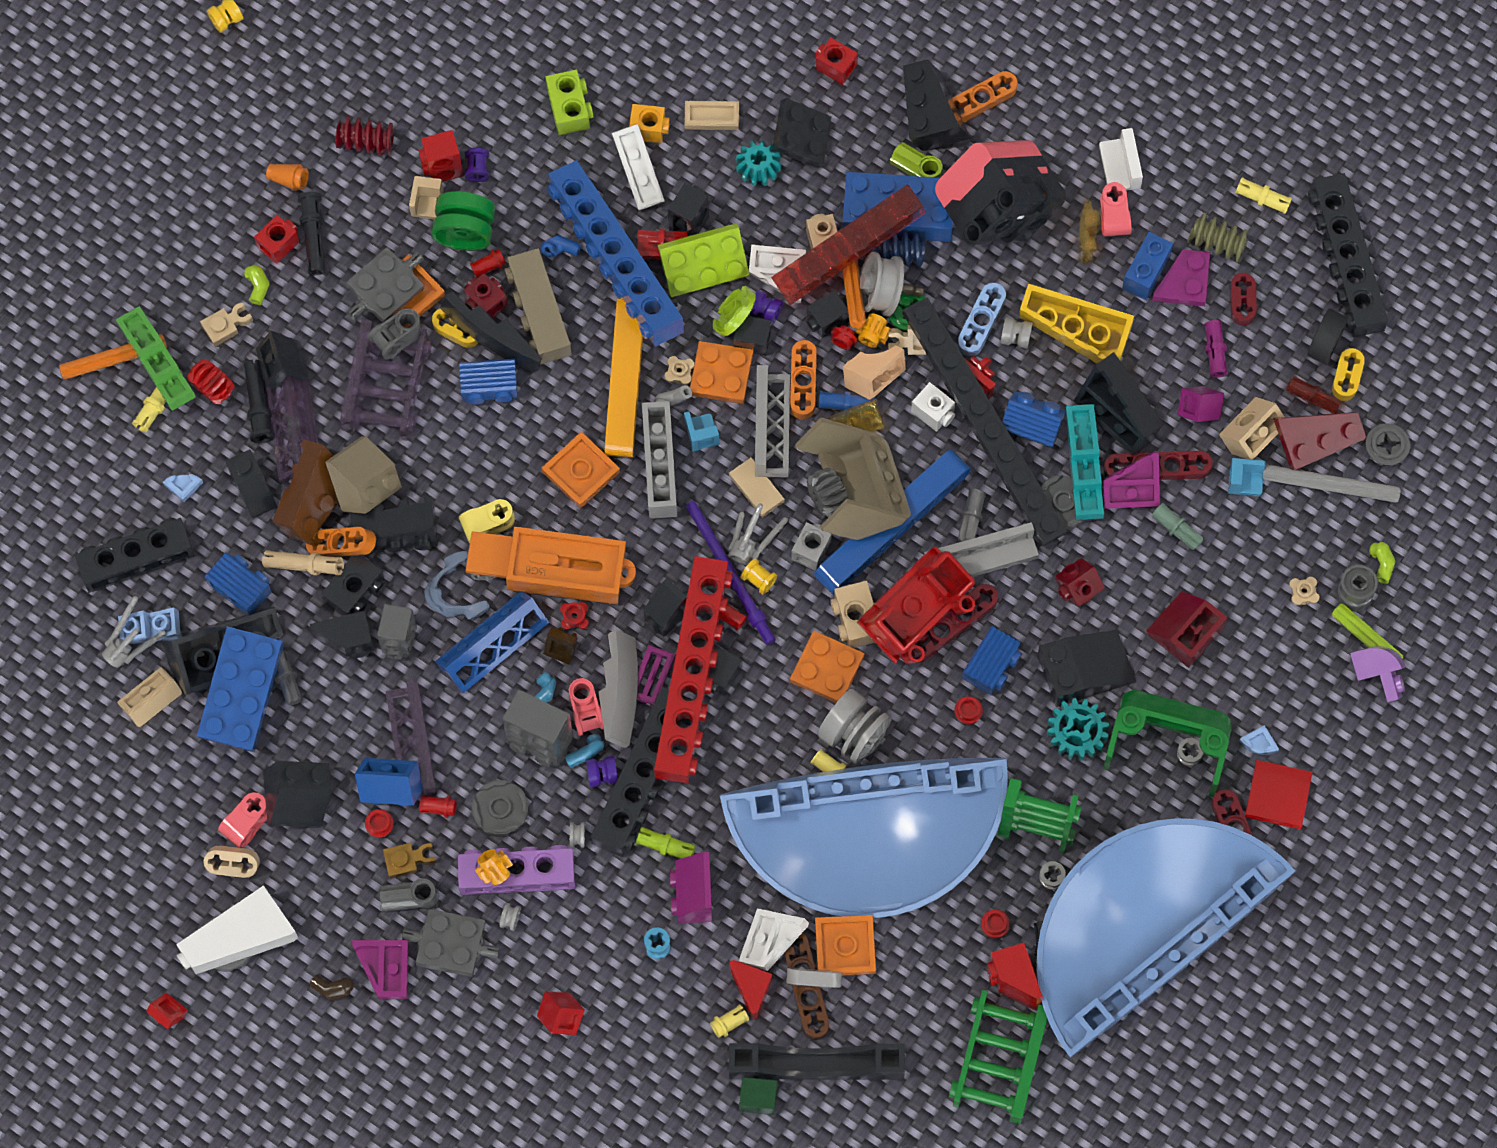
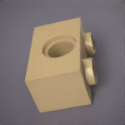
M1255 397L1219 436L1231 454L1253 460L1278 434L1273 418L1284 417L1276 403Z
M867 581L834 589V599H830L834 616L839 615L841 625H838L841 641H847V645L852 648L875 643L857 624L858 620H852L848 617V614L853 611L863 615L874 604Z

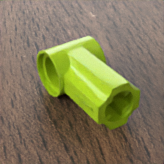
M904 142L899 144L894 150L890 164L905 173L919 177H942V163L937 157L926 156ZM928 170H933L936 172L933 175L925 174V172Z

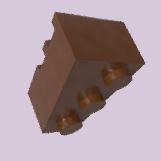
M303 439L301 448H303L298 464L293 465L291 471L294 473L289 488L284 489L272 522L289 538L309 544L339 501L325 463L334 455L324 445Z

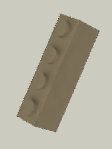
M539 248L507 257L509 267L504 269L509 284L514 283L516 292L512 293L516 308L522 307L524 316L520 317L524 332H530L532 340L528 341V344L542 358L540 365L571 356V345Z

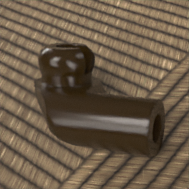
M317 974L309 983L311 988L330 1001L346 998L354 989L352 980L346 977L329 983Z

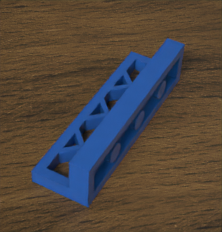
M519 592L435 662L442 671L450 676L457 688L464 693L546 626L549 621L532 597L524 592ZM533 611L539 620L531 627H523L524 617ZM507 630L515 631L513 642L509 645L501 644L502 635ZM494 648L491 660L487 663L479 662L481 652L484 649ZM464 666H472L471 676L462 683L456 672Z

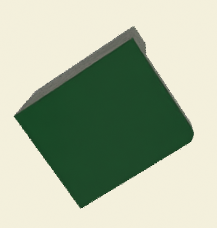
M744 1077L741 1084L739 1111L774 1116L777 1081Z

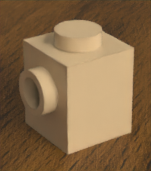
M817 214L807 219L806 232L813 259L840 254V240L833 214Z

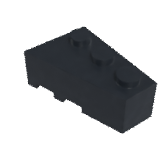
M928 59L904 65L909 140L921 151L972 139L962 121L960 112L952 100L953 97L941 72Z
M1115 352L1094 366L1073 400L1077 405L1094 404L1096 422L1132 455L1137 454L1152 443L1164 425Z
M432 496L424 497V503L409 505V501L406 500L399 502V507L385 509L383 505L374 507L366 514L350 512L351 527H362L371 530L376 536L375 547L369 554L375 553L376 550L400 552L403 551V548L428 550L431 549V546H438L436 512ZM355 540V543L359 544L363 540Z

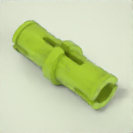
M641 827V833L638 834L636 841L637 845L660 851V855L663 856L668 854L680 859L694 855L695 844L692 845L672 838L673 835L669 833L663 835Z

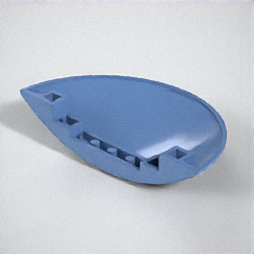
M1007 758L931 759L838 769L777 780L721 794L720 799L726 822L738 848L757 873L776 890L808 908L841 917L873 915V918H881L902 914L938 899L966 878L988 850L1001 821L1007 793Z
M1176 818L1137 825L1112 836L1087 853L1072 868L1055 892L1043 920L1037 948V977L1043 996V1008L1053 1032L1070 1057L1075 1055L1164 986L1296 872L1295 869L1271 847L1252 835L1231 826L1200 819Z

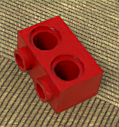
M453 130L421 138L423 148L418 149L424 176L430 175V178L442 179V182L464 176Z

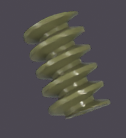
M1204 212L1195 221L1187 242L1189 243L1195 237V246L1200 247L1205 242V250L1207 251L1216 246V255L1219 256L1226 250L1225 258L1229 260L1236 254V263H1239L1248 242L1247 230L1244 229L1237 235L1236 225L1228 231L1227 222L1224 221L1218 227L1217 217H1213L1210 222H1206L1207 213Z

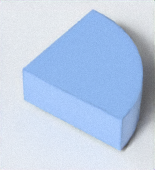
M192 474L173 475L163 481V484L180 500L185 502L203 484V481Z
M1265 725L1241 737L1239 740L1244 748L1258 755H1271L1279 750Z

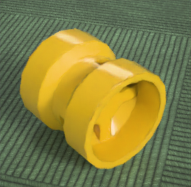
M222 0L221 5L217 7L212 6L206 10L213 25L220 33L228 29L229 24L238 23L243 20L242 13L234 0Z

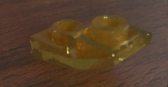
M1091 200L1085 201L1079 225L1078 250L1081 265L1092 263L1093 252L1097 251L1094 236L1096 235L1097 226L1100 225V216L1097 209L1093 210Z
M876 399L848 408L826 418L870 432L884 428V422Z

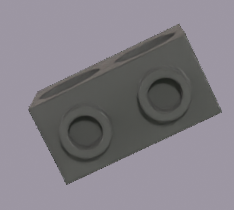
M384 604L377 637L382 653L386 654L389 658L397 660L402 659V657L410 658L417 629L412 609Z

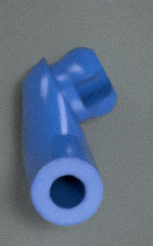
M557 235L543 242L540 251L543 256L549 258L563 252L578 256L582 244Z

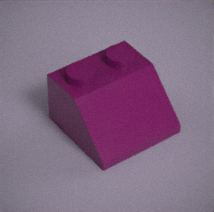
M701 852L675 860V870H670V886L676 887V897L671 898V914L677 915L678 924L712 922L709 852Z

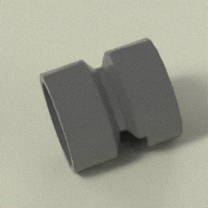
M1353 565L1346 569L1337 588L1336 596L1338 602L1355 612L1367 608L1374 597L1378 585L1377 576L1373 570L1365 565Z

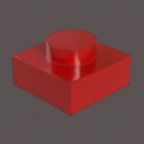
M166 992L151 1002L146 1012L166 1029H169L184 1019L188 1010Z

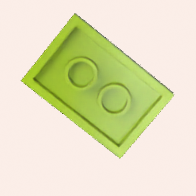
M737 223L658 245L670 297L750 276Z

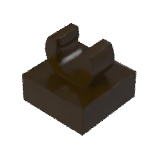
M562 627L558 629L551 628L547 634L543 654L569 665L573 659L577 633L573 632L572 635L563 632Z

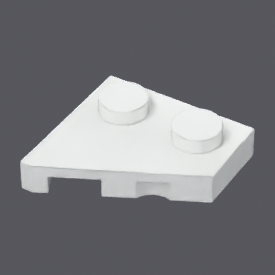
M751 245L749 274L794 302L801 303L806 250Z
M757 909L739 962L768 971L808 927L809 922L805 918Z

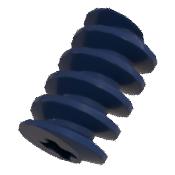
M871 230L870 253L877 252L880 257L891 259L893 256L901 257V259H905L907 267H910L915 259L917 266L921 268L925 258L926 234L921 241L918 232H915L912 240H909L907 232H904L901 239H898L896 231H893L890 239H888L885 230H882L879 238H876L875 231Z

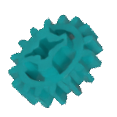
M1073 698L1072 705L1070 706L1063 701L1061 703L1062 711L1054 708L1052 714L1055 718H1049L1048 725L1053 727L1047 730V736L1054 737L1050 743L1051 747L1059 745L1058 754L1061 755L1065 751L1068 752L1069 760L1073 758L1074 754L1078 755L1080 761H1083L1085 753H1088L1091 758L1094 757V748L1101 751L1104 746L1101 741H1107L1109 734L1103 732L1109 728V723L1102 722L1105 719V712L1097 714L1098 705L1095 704L1091 708L1088 707L1087 699H1084L1082 705L1078 704L1076 698ZM1064 718L1067 726L1060 732L1059 724ZM1073 726H1076L1078 729L1083 727V732L1073 731ZM1096 727L1097 735L1092 741L1089 732L1093 731Z

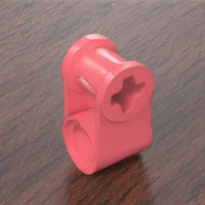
M1118 182L1108 183L1100 196L1103 237L1130 235L1131 217L1128 210L1126 188ZM1110 192H1114L1115 197H1118L1117 202H1113L1112 197H1109Z
M584 678L574 680L569 687V697L578 736H582L583 732L597 728L604 730L601 707L598 705L592 683ZM579 689L589 691V696L585 699H578L574 694Z
M259 793L247 794L237 807L224 818L218 828V831L238 848H244L267 821L266 802L263 795ZM253 805L260 806L261 810L258 812L256 810L252 811L251 807Z

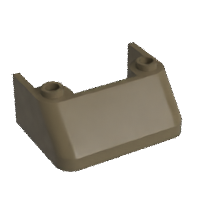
M821 417L795 444L798 450L818 455L822 469L827 467L833 469L837 476L841 477L844 488L848 493V499L820 526L822 531L860 540L900 526L910 517V508L887 441L879 434Z

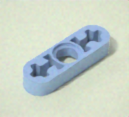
M989 283L983 287L958 338V349L963 355L973 357L981 352L1005 303L1006 291L1000 284ZM996 292L998 293V299L995 298L990 309L987 307L989 295ZM978 314H985L989 317L990 321L987 325L980 326L975 323L974 317ZM974 331L977 333L975 345L972 344L970 348L966 347V341L970 340Z

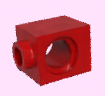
M831 37L825 45L821 44L814 56L816 58V70L841 85L846 82L858 64V53ZM836 57L839 58L840 61L834 63L829 61V59Z
M278 215L254 236L257 248L275 264H278L299 243L297 227L290 220L286 219L284 221ZM276 235L285 236L280 241L272 240Z

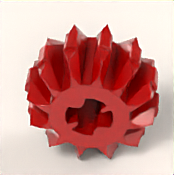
M201 359L195 364L187 375L188 381L214 404H221L231 395L235 388L231 379L206 359Z

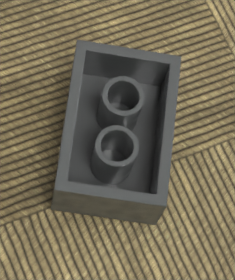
M518 689L503 717L507 742L510 744L509 747L519 754L524 755L527 752L535 756L534 759L546 767L553 765L558 768L574 739L570 714Z

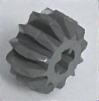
M828 467L823 470L820 469L808 477V492L815 507L819 509L822 515L831 516L848 499V493L844 488V484L840 476H837L833 469Z

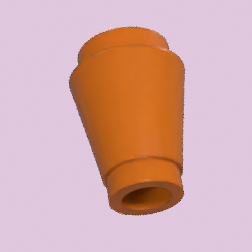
M269 164L267 167L266 178L268 180H272L294 191L298 189L303 190L308 182V169L303 168L301 164Z

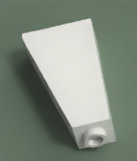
M262 886L176 944L181 952L176 956L186 970L191 967L195 974L294 942L298 939V936L268 891Z

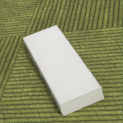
M638 124L612 133L639 211L665 202Z

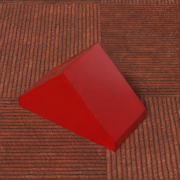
M732 960L729 962V970L751 1019L755 1020L759 1016L771 986L772 974Z

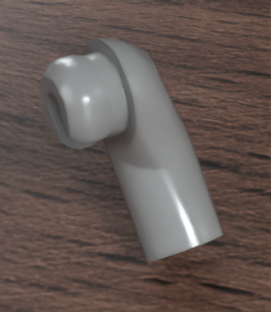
M684 385L675 390L658 394L654 402L670 401V406H674L689 399L692 396V390L689 386Z

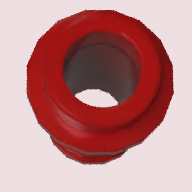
M498 249L496 251L491 250V254L473 263L471 262L470 266L478 278L483 273L487 274L497 268L503 269L502 266L506 262Z
M727 604L726 614H720V619L735 628L736 631H739L745 623L747 616Z
M422 795L419 811L420 813L444 815L445 818H449V816H454L456 813L457 801L449 795L446 798Z

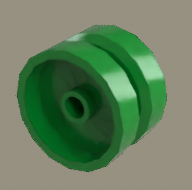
M454 191L440 194L436 198L435 216L437 217L433 220L432 238L437 243L456 250L478 251L487 248L491 243L492 227L490 225L494 222L495 204L481 195L470 192Z

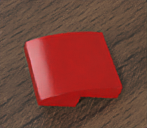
M1256 760L1245 817L1301 830L1312 772Z

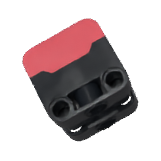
M1030 140L975 143L937 181L935 187L938 199L960 232L964 242L970 246L990 244L996 238H1001L1006 243L1026 241L1064 204L1066 199L1064 188L1057 180L1037 146Z

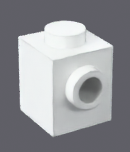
M930 382L912 401L911 412L936 432L942 425L947 427L955 417V402Z

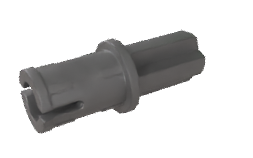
M969 489L965 511L961 512L963 519L958 535V541L960 542L973 539L976 536L978 523L983 518L981 511L984 498L986 497V493L982 490Z
M284 650L280 658L275 682L280 684L286 704L294 705L301 701V695L295 680L297 674L292 670L287 652Z

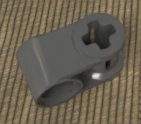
M412 309L400 310L397 314L370 331L368 340L380 348L384 359L388 360L395 357L401 350L419 339L421 328L418 313ZM406 324H412V325H413V326L410 327V328H404V327H402L403 325H406Z

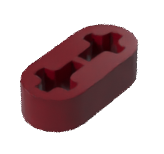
M1238 273L1233 277L1230 285L1231 318L1234 323L1241 326L1251 324L1255 319L1257 311L1256 282L1248 273ZM1240 282H1245V286H1247L1245 295H1241V288L1238 287ZM1241 303H1245V308L1248 312L1247 317H1242L1241 312H1239Z

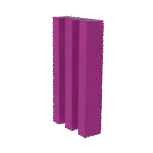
M648 645L638 670L637 700L639 702L648 703L653 707L662 686L665 684L675 654ZM653 653L657 656L641 694L638 693V689ZM665 657L667 659L652 697H649L648 694L662 658Z

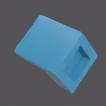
M689 411L684 412V422L692 451L720 445L718 429L714 425L711 414L691 418Z
M1232 458L1229 470L1228 494L1261 496L1263 486L1262 475L1266 461Z

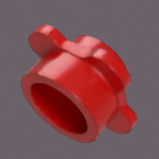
M584 602L564 603L560 607V611L563 613V620L561 621L563 629L569 630L573 627L587 628L589 624L586 619L588 606ZM573 614H576L577 617H576V618H572V615H573Z

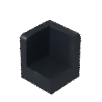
M747 316L735 331L734 347L752 349L753 354L766 356L772 331L771 320Z

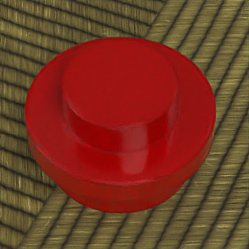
M834 327L831 331V342L841 349L850 350L851 346H855L858 341L854 336L855 332L849 327Z
M967 696L957 701L954 713L958 721L971 725L980 720L983 707L978 699Z
M382 809L373 810L365 819L367 832L376 838L387 836L394 826L391 814Z
M990 910L983 915L981 920L982 931L990 938L1003 937L1010 927L1008 916L1001 910Z

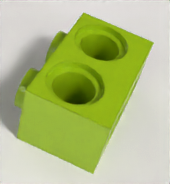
M577 69L545 76L558 136L590 129L589 119L593 118L591 103H585L583 95L588 94L585 79H579ZM566 87L573 89L569 93L562 92L561 90ZM571 111L579 112V114L574 117L567 115Z

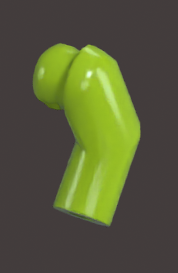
M248 266L244 271V276L254 286L249 301L260 306L269 288V280L260 266Z
M1375 542L1370 546L1369 552L1372 557L1378 558L1380 563L1376 575L1377 580L1380 583L1388 584L1395 565V558L1389 545L1384 542Z

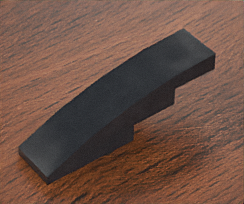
M453 291L444 297L440 309L468 335L502 358L515 359L516 365L531 372L537 370L542 358L506 319L497 325L480 305L471 311Z

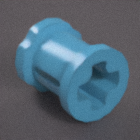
M659 927L652 928L645 934L644 945L648 956L653 959H660L669 954L671 949L670 937L664 929ZM659 939H662L663 946L658 945L656 948H653L652 941L657 942Z

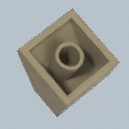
M361 436L325 462L341 510L344 512L366 514L402 488L394 463L366 436Z

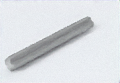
M1265 465L1262 475L1263 479L1268 481L1395 503L1399 501L1401 493L1400 488L1395 486L1302 470H1292L1273 465Z

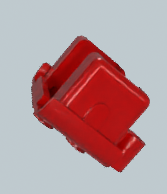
M935 546L899 578L859 618L857 624L894 664L897 663L899 658L906 664L920 662L924 659L925 652L921 646L915 644L950 609L956 614L968 613L974 609V599L971 596L965 595V593L973 588L975 580L950 552H941ZM962 601L965 604V609L962 607ZM912 651L915 653V659L911 656Z

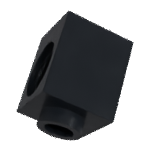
M835 290L807 306V318H805V321L812 332L817 331L821 338L830 334L834 327H840L849 322L848 308Z

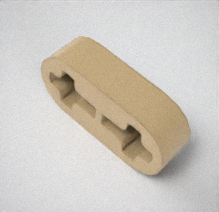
M214 846L209 849L204 857L206 870L215 875L246 878L254 875L260 864L257 853L245 848ZM215 854L219 855L220 860H224L220 866L216 865L215 860H211ZM245 857L248 858V863H251L252 865H250L248 869H245L243 863L237 862H241Z

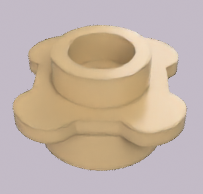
M676 356L670 357L667 361L669 368L665 373V379L676 384H689L692 380L691 369L694 368L693 360H681Z
M1308 577L1306 580L1292 579L1289 584L1293 590L1292 602L1295 605L1317 603L1319 600V594L1316 593L1315 587L1317 580L1314 577ZM1302 589H1306L1307 593H1303Z

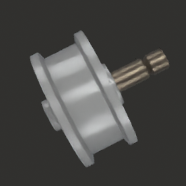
M871 252L865 259L860 273V289H862L865 312L874 309L881 311L884 316H891L899 303L901 294L922 297L924 292L923 286L903 283L904 265L901 257L893 256L891 259L881 258L877 252Z

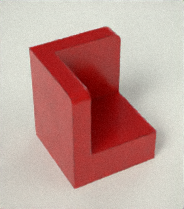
M545 991L537 1018L551 1034L576 1035L585 1009L568 992Z

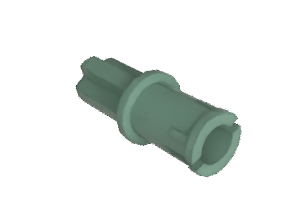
M1164 503L1152 514V518L1156 519L1170 531L1169 535H1175L1192 550L1198 548L1202 543L1203 537L1185 523L1186 519L1178 517Z

